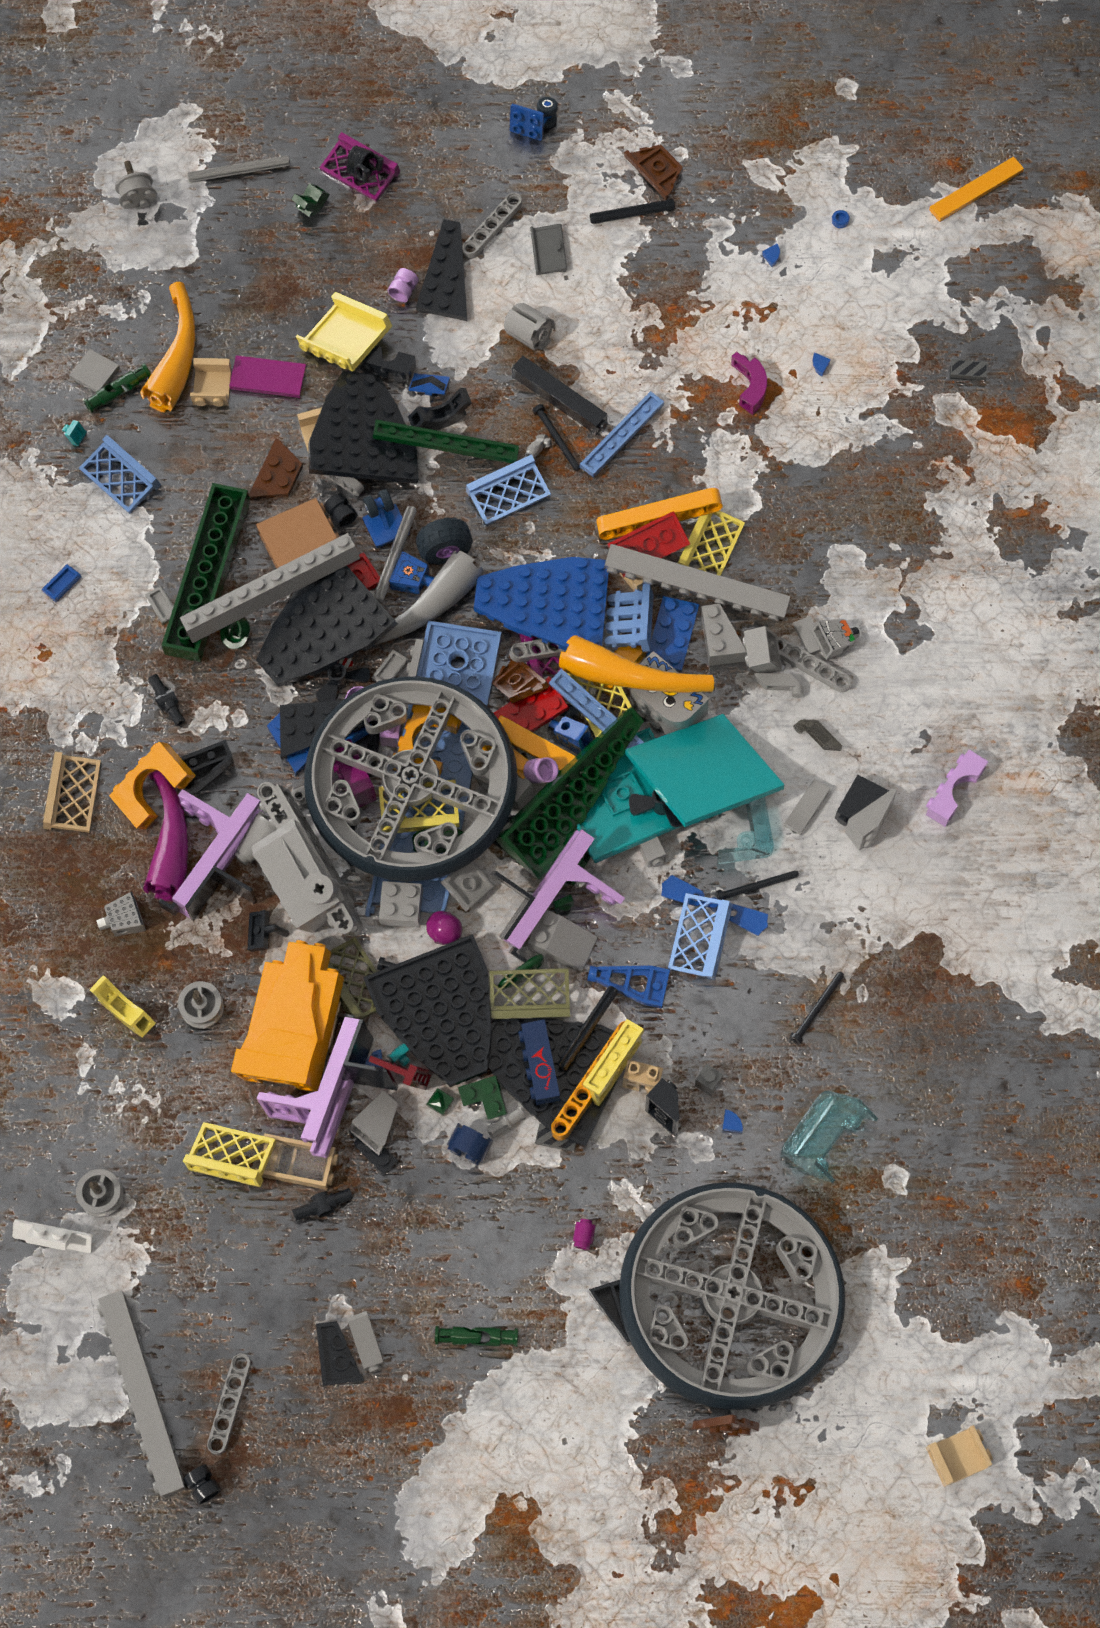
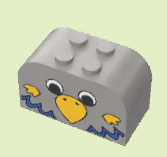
M654 651L640 663V665L679 673ZM630 688V701L636 708L637 713L641 717H646L655 729L659 728L665 734L699 723L708 714L709 698L702 692L674 693Z

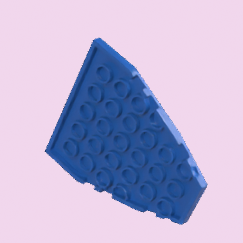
M568 557L513 566L479 576L477 578L474 611L480 615L487 616L492 621L495 619L504 624L503 627L530 638L533 635L542 639L543 643H554L558 645L559 649L565 651L569 646L566 642L574 635L602 646L608 572L604 568L606 560Z

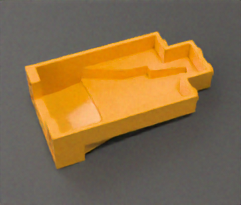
M296 940V943H288L284 962L273 960L272 963L265 962L248 1035L241 1049H236L231 1069L233 1074L244 1081L262 1084L263 1081L293 1085L299 1090L318 1091L344 982V977L339 974L338 970L328 968L331 952L326 948V945L321 943L307 945L308 943L305 941Z

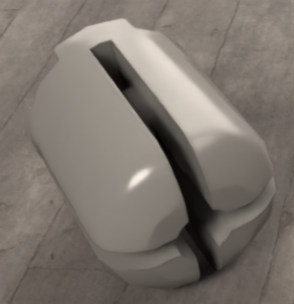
M519 303L513 306L512 310H509L505 317L504 328L509 336L535 351L537 349L543 350L551 341L549 336L552 328L556 329V323L553 319L531 306Z

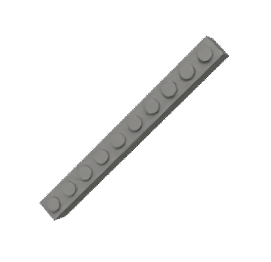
M346 533L180 617V620L192 643L360 559L356 546L349 534Z
M613 544L610 545L604 565L607 572L617 575L619 572L625 574V577L628 579H643V583L649 585L654 583L660 584L661 588L666 590L674 588L683 595L691 593L697 595L696 598L700 600H715V604H721V606L729 604L735 610L743 611V609H746L752 615L761 616L763 614L768 616V619L777 622L779 619H784L790 596Z
M120 1290L98 1299L100 1305L97 1306L100 1317H104L106 1322L103 1325L104 1332L107 1337L110 1336L112 1343L109 1344L112 1356L116 1355L118 1363L115 1364L118 1375H122L124 1380L121 1386L124 1394L128 1395L130 1402L127 1404L131 1415L134 1414L137 1421L134 1423L137 1435L141 1434L143 1440L140 1443L141 1450L144 1455L147 1454L149 1462L146 1463L150 1475L153 1474L155 1482L152 1483L156 1495L160 1494V1497L164 1499L187 1490L183 1480L184 1477L126 1295Z

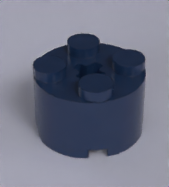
M457 1123L447 1143V1149L459 1157L462 1154L466 1155L465 1158L469 1162L478 1166L480 1163H483L493 1140L490 1138L486 1139L480 1132Z

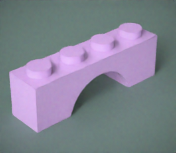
M968 750L965 755L963 753L960 755L956 762L958 766L955 769L951 768L946 776L948 778L946 783L939 785L936 790L937 796L935 799L931 797L926 805L928 808L926 815L945 827L958 807L952 795L954 787L963 782L976 783L987 767L988 761L971 750Z

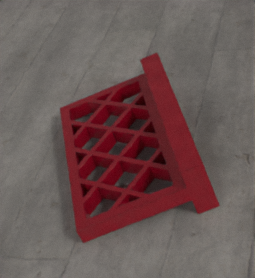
M374 1056L369 1058V1062L405 1076L403 1084L426 1090L433 1075L432 1071L412 1064L407 1069L388 1060Z

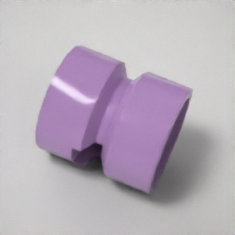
M400 268L388 288L389 295L399 302H407L412 294V290L415 289L419 282L417 275L408 269Z
M549 757L530 759L524 765V776L531 783L552 782L558 775V765Z

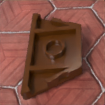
M661 144L650 148H640L639 151L631 153L629 150L625 151L624 157L667 200L683 172V167Z
M275 438L250 490V500H255L257 497H265L266 499L289 497L303 468L302 462L277 438Z
M510 656V662L507 667L502 666L499 674L492 682L495 689L511 703H515L549 687L547 681L524 662H515Z
M732 1414L693 1421L692 1430L708 1431L712 1434L727 1433L729 1437L739 1438L740 1435L751 1436L752 1432H759L760 1423L746 1418L737 1419V1415Z

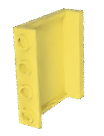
M335 292L331 296L334 306L305 338L299 335L296 338L299 342V347L303 351H309L318 358L326 359L329 363H335L343 369L354 371L391 329L392 324L386 313Z

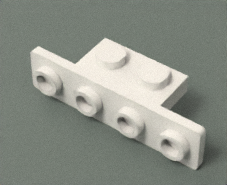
M15 1219L13 1222V1238L60 1250L70 1249L85 1253H91L92 1234Z

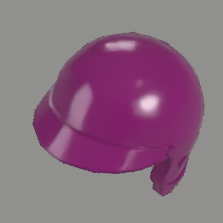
M434 912L426 923L427 933L436 944H449L459 940L462 935V923L450 912Z

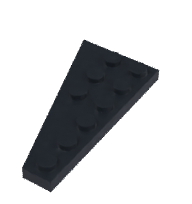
M443 219L418 298L416 311L467 321L460 222Z
M343 700L280 705L281 760L287 759L288 756L295 753L305 752L304 750L310 748L313 738L325 718ZM378 704L376 708L383 709L386 705ZM364 720L352 731L356 732L361 730L360 728L365 727ZM372 720V721L369 722V725H370V724L374 725V724H377L378 722L375 721V720Z

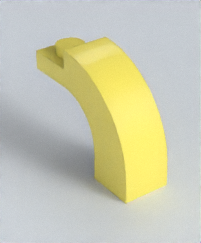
M102 976L90 989L106 1009L142 1038L156 1024L144 1010L127 999L105 976Z

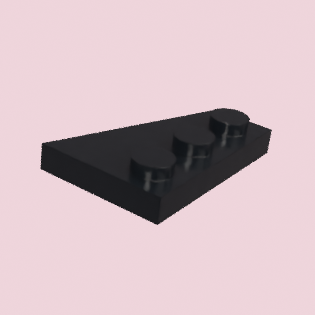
M337 1321L316 1323L322 1387L364 1382Z

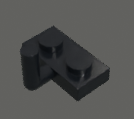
M266 910L249 913L247 950L251 952L268 949L269 933L275 932L283 937H287L289 931L276 924L269 925L270 912Z

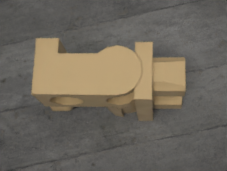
M628 1059L622 1087L639 1091L640 1086L644 1085L646 1092L649 1093L661 1080L663 1068Z

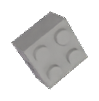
M766 626L744 631L743 645L747 650V655L745 656L747 666L757 673L781 671L782 665L777 634Z
M382 881L379 911L380 924L420 928L423 896L422 884Z

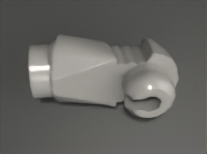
M544 434L537 435L536 440L527 447L525 456L527 457L532 454L535 459L544 446L547 448L551 446V438Z

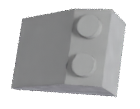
M895 787L848 819L845 833L858 850H861L863 847L868 848L875 842L874 840L893 805L897 792Z
M546 910L536 924L528 941V950L582 972L598 937L563 916Z

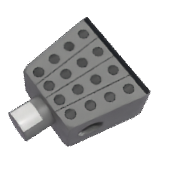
M133 892L105 905L104 908L107 916L96 920L100 931L111 927L114 936L146 931Z

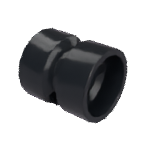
M343 493L333 495L324 505L328 514L333 515L332 519L339 528L349 526L358 516L353 506L349 505L350 503Z
M206 1464L197 1467L183 1478L188 1489L193 1490L192 1495L198 1505L211 1500L222 1490L217 1481L211 1479L212 1473Z

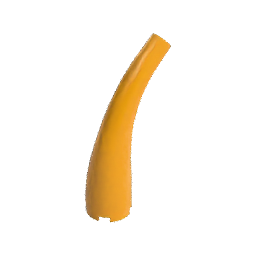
M175 282L169 286L173 303L177 304L179 312L177 335L165 356L140 391L142 399L146 397L151 402L149 404L150 407L163 413L166 410L171 412L179 400L190 372L194 354V315L183 282Z
M577 635L572 636L566 642L569 646L566 652L561 651L559 658V667L563 671L590 682L674 693L713 692L714 690L713 675L673 673L646 667Z

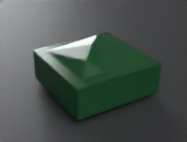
M571 895L553 902L556 914L569 911L574 907V900Z
M437 1088L426 1103V1106L444 1116L454 1098Z

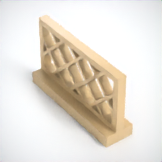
M55 752L43 820L44 829L58 828L90 833L101 760L63 755L62 752ZM66 761L74 762L78 767L69 772L65 767ZM88 764L96 765L95 771L89 775L83 769ZM81 770L86 777L77 782L72 775ZM70 778L75 785L66 790L62 782ZM89 780L93 787L85 792L80 785ZM78 787L83 795L74 800L69 793ZM67 795L72 802L63 807L59 800ZM86 797L90 802V806L82 810L77 803ZM75 805L80 813L72 818L66 810ZM62 813L69 819L64 824L56 823L57 816ZM83 815L87 820L86 827L78 826L75 820Z

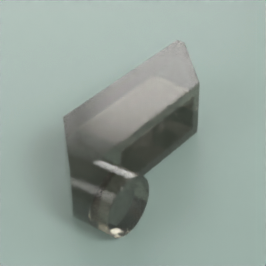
M803 719L793 725L798 734L806 731L823 750L841 751L842 745L818 720Z

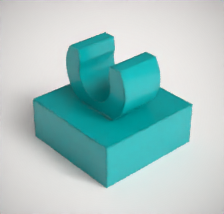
M75 420L70 425L65 424L62 429L65 432L64 435L74 446H79L87 433L79 421Z
M404 1043L387 1055L391 1062L398 1060L402 1066L411 1061L405 1054L409 1049Z

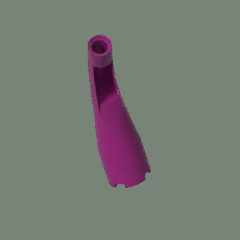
M157 770L150 773L148 777L155 781L161 793L164 805V821L143 890L147 894L149 891L155 893L156 899L160 900L161 898L164 901L173 902V896L186 880L188 835L184 811L180 804L178 793L166 777Z

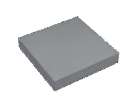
M89 349L69 377L96 393V391L110 382L120 367L113 361Z
M474 861L451 873L441 881L442 885L465 912L495 887Z

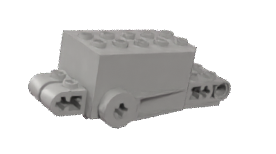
M270 782L261 783L257 789V795L261 801L259 805L265 813L269 814L271 818L269 822L277 830L252 845V854L261 866L263 874L272 885L273 891L279 897L282 907L290 916L292 924L296 929L310 933L329 924L338 933L350 937L359 936L363 930V924L353 908L355 906L353 904L352 888L341 880L289 789L278 784L274 785Z

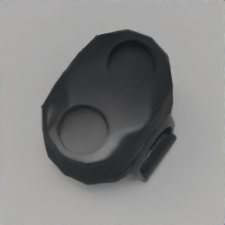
M354 146L347 157V173L360 182L367 183L373 170L383 171L384 158L366 148ZM371 158L376 159V166L371 164Z

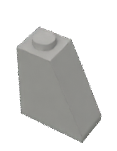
M383 1091L352 1120L349 1130L378 1156L383 1151L398 1102H396L392 1095Z
M367 1311L348 1317L347 1320L365 1372L375 1373L380 1371L381 1366L385 1364Z

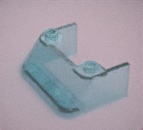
M765 797L746 804L751 831L742 832L738 835L737 848L718 850V864L767 858L773 853L774 843Z
M824 1091L816 1098L782 1147V1153L812 1176L834 1183L835 1179L827 1172L829 1163L824 1157L845 1128L854 1129L859 1127L864 1118L872 1121H877L878 1118L860 1099L832 1091Z

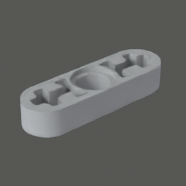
M324 475L355 496H359L364 490V486L355 478Z

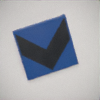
M414 373L409 391L425 392V395L432 396V393L445 394L450 377Z

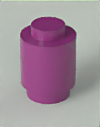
M580 1219V1222H576L573 1236L575 1248L590 1250V1245H593L596 1225L592 1224V1220Z

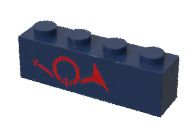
M545 1019L521 1024L522 1030L518 1031L520 1043L524 1042L525 1049L522 1050L524 1062L528 1061L529 1068L526 1069L527 1079L532 1080L533 1087L529 1088L531 1099L536 1100V1105L560 1101Z

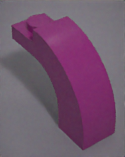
M736 351L732 355L731 366L742 373L750 382L749 387L740 395L739 405L753 415L764 402L767 375L758 359L754 357L749 361L745 355H741Z

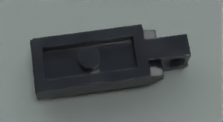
M349 1131L350 1135L355 1139L353 1144L356 1146V1149L383 1176L398 1163V1160L385 1147L378 1156Z

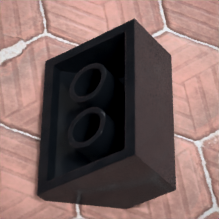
M662 1078L646 1095L645 1111L676 1137L679 1126L678 1091L674 1083L670 1080L665 1081Z

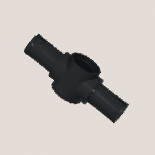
M157 674L150 676L148 681L155 691L154 695L156 697L154 699L162 712L165 711L166 714H169L176 726L182 725L185 719L178 709L179 701L173 690L165 687Z
M350 1188L334 1194H328L327 1191L320 1192L312 1196L308 1204L292 1209L296 1221L311 1215H317L318 1218L325 1217L333 1213L337 1205L352 1200L353 1196Z

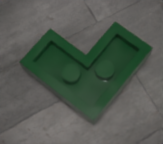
M497 1075L458 1087L463 1106L482 1101L488 1120L508 1114Z

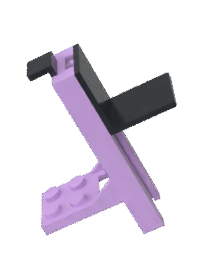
M182 789L178 797L183 811L190 817L194 815L199 818V821L205 826L211 825L214 827L218 835L173 896V903L169 904L160 898L158 901L160 907L174 916L180 912L194 921L219 884L255 904L257 900L253 889L224 871L235 857L236 849L254 817L259 811H262L257 809L259 803H261L260 800L247 793L231 817H228Z
M576 830L532 895L499 872L492 871L490 874L525 898L499 936V938L512 946L508 953L523 963L527 959L518 954L517 950L522 947L566 881L584 882L587 884L586 889L594 894L600 893L602 895L601 899L610 905L621 904L625 899L618 892L577 865L595 839L583 830H580V832Z
M342 1013L337 1015L342 1026L318 1091L298 1098L291 1095L280 1096L274 1092H259L257 1096L258 1102L268 1117L305 1124L301 1139L306 1143L313 1141L310 1149L313 1156L328 1157L354 1084L395 1091L399 1087L388 1069L365 1065L374 1038L365 1022L361 1019H356L354 1015Z

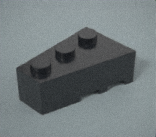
M226 740L180 757L196 775L183 790L191 795H195L234 763Z
M620 1280L589 1289L590 1296L627 1346H631L632 1344L626 1332L621 1314Z

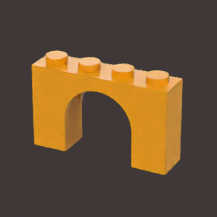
M413 705L411 710L413 715L411 719H407L405 724V735H401L398 741V752L413 749L414 739L426 721L431 710L430 706ZM439 708L437 710L438 713H444L446 711L445 708ZM450 715L444 730L457 734L462 721ZM433 724V725H431L430 727H436V728H438L439 726L436 725V724ZM417 758L414 760V763L420 764L423 762L422 758ZM433 759L441 776L443 763Z
M164 742L154 744L150 749L151 751L138 761V765L126 774V778L117 784L109 795L138 829L146 830L158 817L145 801L142 792L143 783L150 773L157 770L160 771L174 788L184 789L196 776L174 749Z

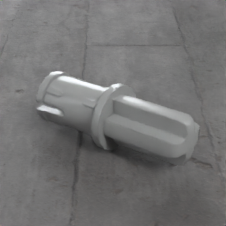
M518 1107L508 1115L501 1116L502 1119L488 1127L487 1131L492 1138H495L505 1130H511V1126L526 1118L522 1109Z

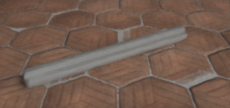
M281 156L188 172L187 175L189 182H196L285 167L290 165L289 156Z
M407 506L375 590L374 596L380 603L385 598L390 584L389 580L398 563L417 512L413 506Z

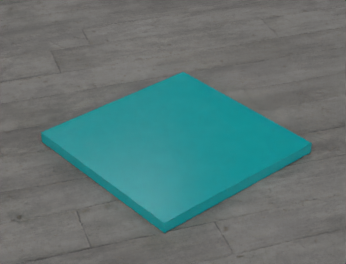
M724 714L625 750V755L684 827L784 790L785 786Z
M650 727L636 733V736L644 743L655 739ZM625 754L619 759L616 769L609 776L606 786L594 806L587 813L584 823L577 825L579 832L583 830L595 838L587 849L594 863H598L679 828L671 826L666 815H658L653 809L638 816H633L630 813V795L640 794L652 797L654 789Z

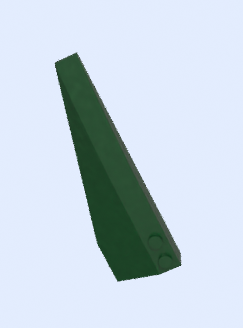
M633 707L627 709L573 758L552 782H548L504 826L496 838L501 847L537 880L551 868L577 830V825L584 823L587 813L594 806L606 786L608 778L616 769L619 759L623 757L628 744L633 740L644 722Z

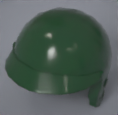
M243 617L220 629V637L223 644L230 649L242 647L251 632L249 621Z

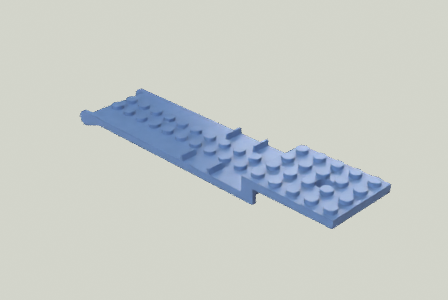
M428 621L417 676L434 678L459 686L477 697L488 707L502 632ZM456 657H462L465 660V664L460 668H455L451 665V661ZM408 705L407 715L409 719L413 715L411 712L413 705ZM462 722L457 734L443 731L431 758L443 763V771L440 778L455 780L457 785L471 789L473 772L463 752L460 740L461 734L465 730L471 729ZM405 725L402 736H404L406 732ZM429 727L431 730L437 729L436 727ZM420 732L416 735V737H415V739H414L413 746L415 745V742H416V740H417V738H418ZM468 738L464 742L467 744H471L474 742V740L472 738ZM424 741L421 745L423 747L430 746L431 742ZM444 789L441 793L449 795L451 790ZM403 792L401 795L405 798L408 793ZM462 796L459 800L461 802H467L468 797ZM435 799L431 800V802L438 808L443 803ZM423 803V804H421V805H418V806H415V807L420 810V808H421L425 803ZM428 804L422 812L426 816H432L436 809ZM448 804L441 809L445 814H455L454 807ZM409 806L405 816L413 818L417 811ZM458 809L460 827L457 828L460 830L463 828L466 812ZM394 810L390 812L392 815H398ZM417 831L397 833L390 851L416 853L413 850L412 836ZM424 840L420 841L421 847L425 846ZM380 843L379 850L383 849L385 845ZM448 875L423 881H396L374 876L365 916L370 917L371 913H375L376 907L373 904L380 905L382 881L422 884L421 912L433 914L437 911H446L450 893L442 885L441 881Z

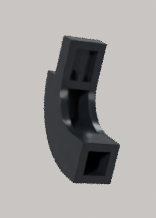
M460 387L443 404L434 407L418 406L408 416L411 426L440 430L453 425L466 416L465 410L472 402L466 388Z

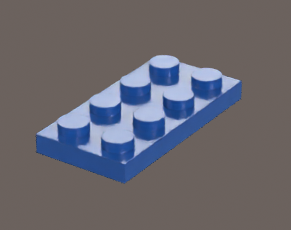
M663 596L651 639L650 652H648L647 657L654 651L677 672L682 673L699 604Z

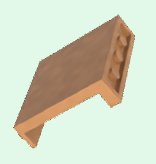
M317 498L256 524L258 534L276 569L340 537L338 532L334 533L332 529L334 525L330 517L326 518L325 507L323 503L319 504Z

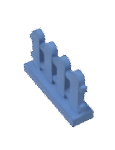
M644 583L642 591L639 589L626 593L616 591V594H610L607 597L609 605L615 606L606 611L608 619L614 620L605 625L606 632L613 634V636H607L604 639L607 648L617 650L618 647L631 646V648H636L637 645H641L643 652H650L654 598L651 585ZM634 604V606L621 607V605ZM633 618V620L620 621V619ZM632 632V634L619 635V633Z

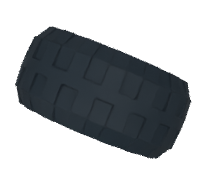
M454 517L437 519L423 526L416 537V544L422 559L430 564L440 565L445 564L454 551L457 553L462 551L467 554L470 551L473 540L466 522Z

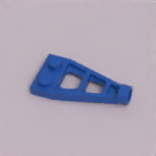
M651 965L590 966L587 981L599 983L607 988L613 986L618 990V993L642 1005L662 1009L670 969ZM611 974H625V984L621 986L610 981ZM646 976L648 981L644 992H638L630 987L629 981L631 977Z

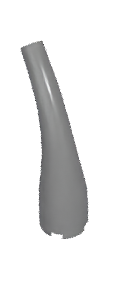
M454 551L419 599L407 611L394 619L398 624L376 644L387 642L415 631L426 625L428 621H432L443 614L477 583V578L484 574L483 568L481 566L477 568L473 563L474 559L466 553Z

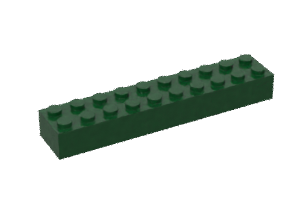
M212 483L161 645L165 655L201 662L209 635L192 643L180 617L221 597L250 504L249 493L246 489Z

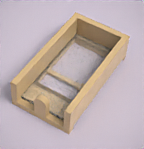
M264 1133V1137L275 1139L276 1144L262 1177L328 1191L329 1185L332 1186L334 1180L333 1166H337L339 1154H336L335 1147H331L328 1157L323 1158L311 1154L312 1143L310 1142L306 1143L300 1140ZM265 1143L264 1149L260 1152L266 1150L269 1144Z

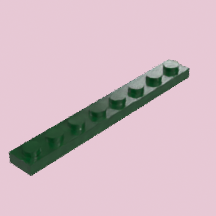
M377 419L373 433V439L510 464L517 461L519 450L518 445Z

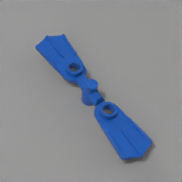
M670 875L662 883L661 896L684 903L686 893L705 897L700 889L673 875ZM689 900V905L700 906L698 901ZM711 903L707 907L713 912H717L718 904ZM733 904L732 911H736L737 914L735 916L730 915L729 921L756 936H759L762 931L768 928V914Z

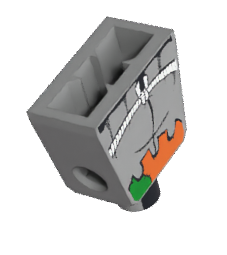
M845 619L820 620L811 630L826 660L850 650L856 642L855 638L860 636L859 629L857 627L850 628Z

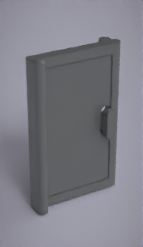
M562 224L537 228L531 226L530 231L536 275L558 271L566 272L567 262Z

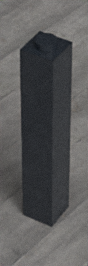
M522 356L512 367V377L595 435L607 427L606 412L526 357Z

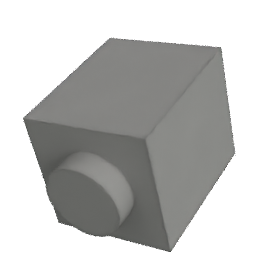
M658 837L639 845L638 848L648 868L652 866L658 867L666 861V853Z

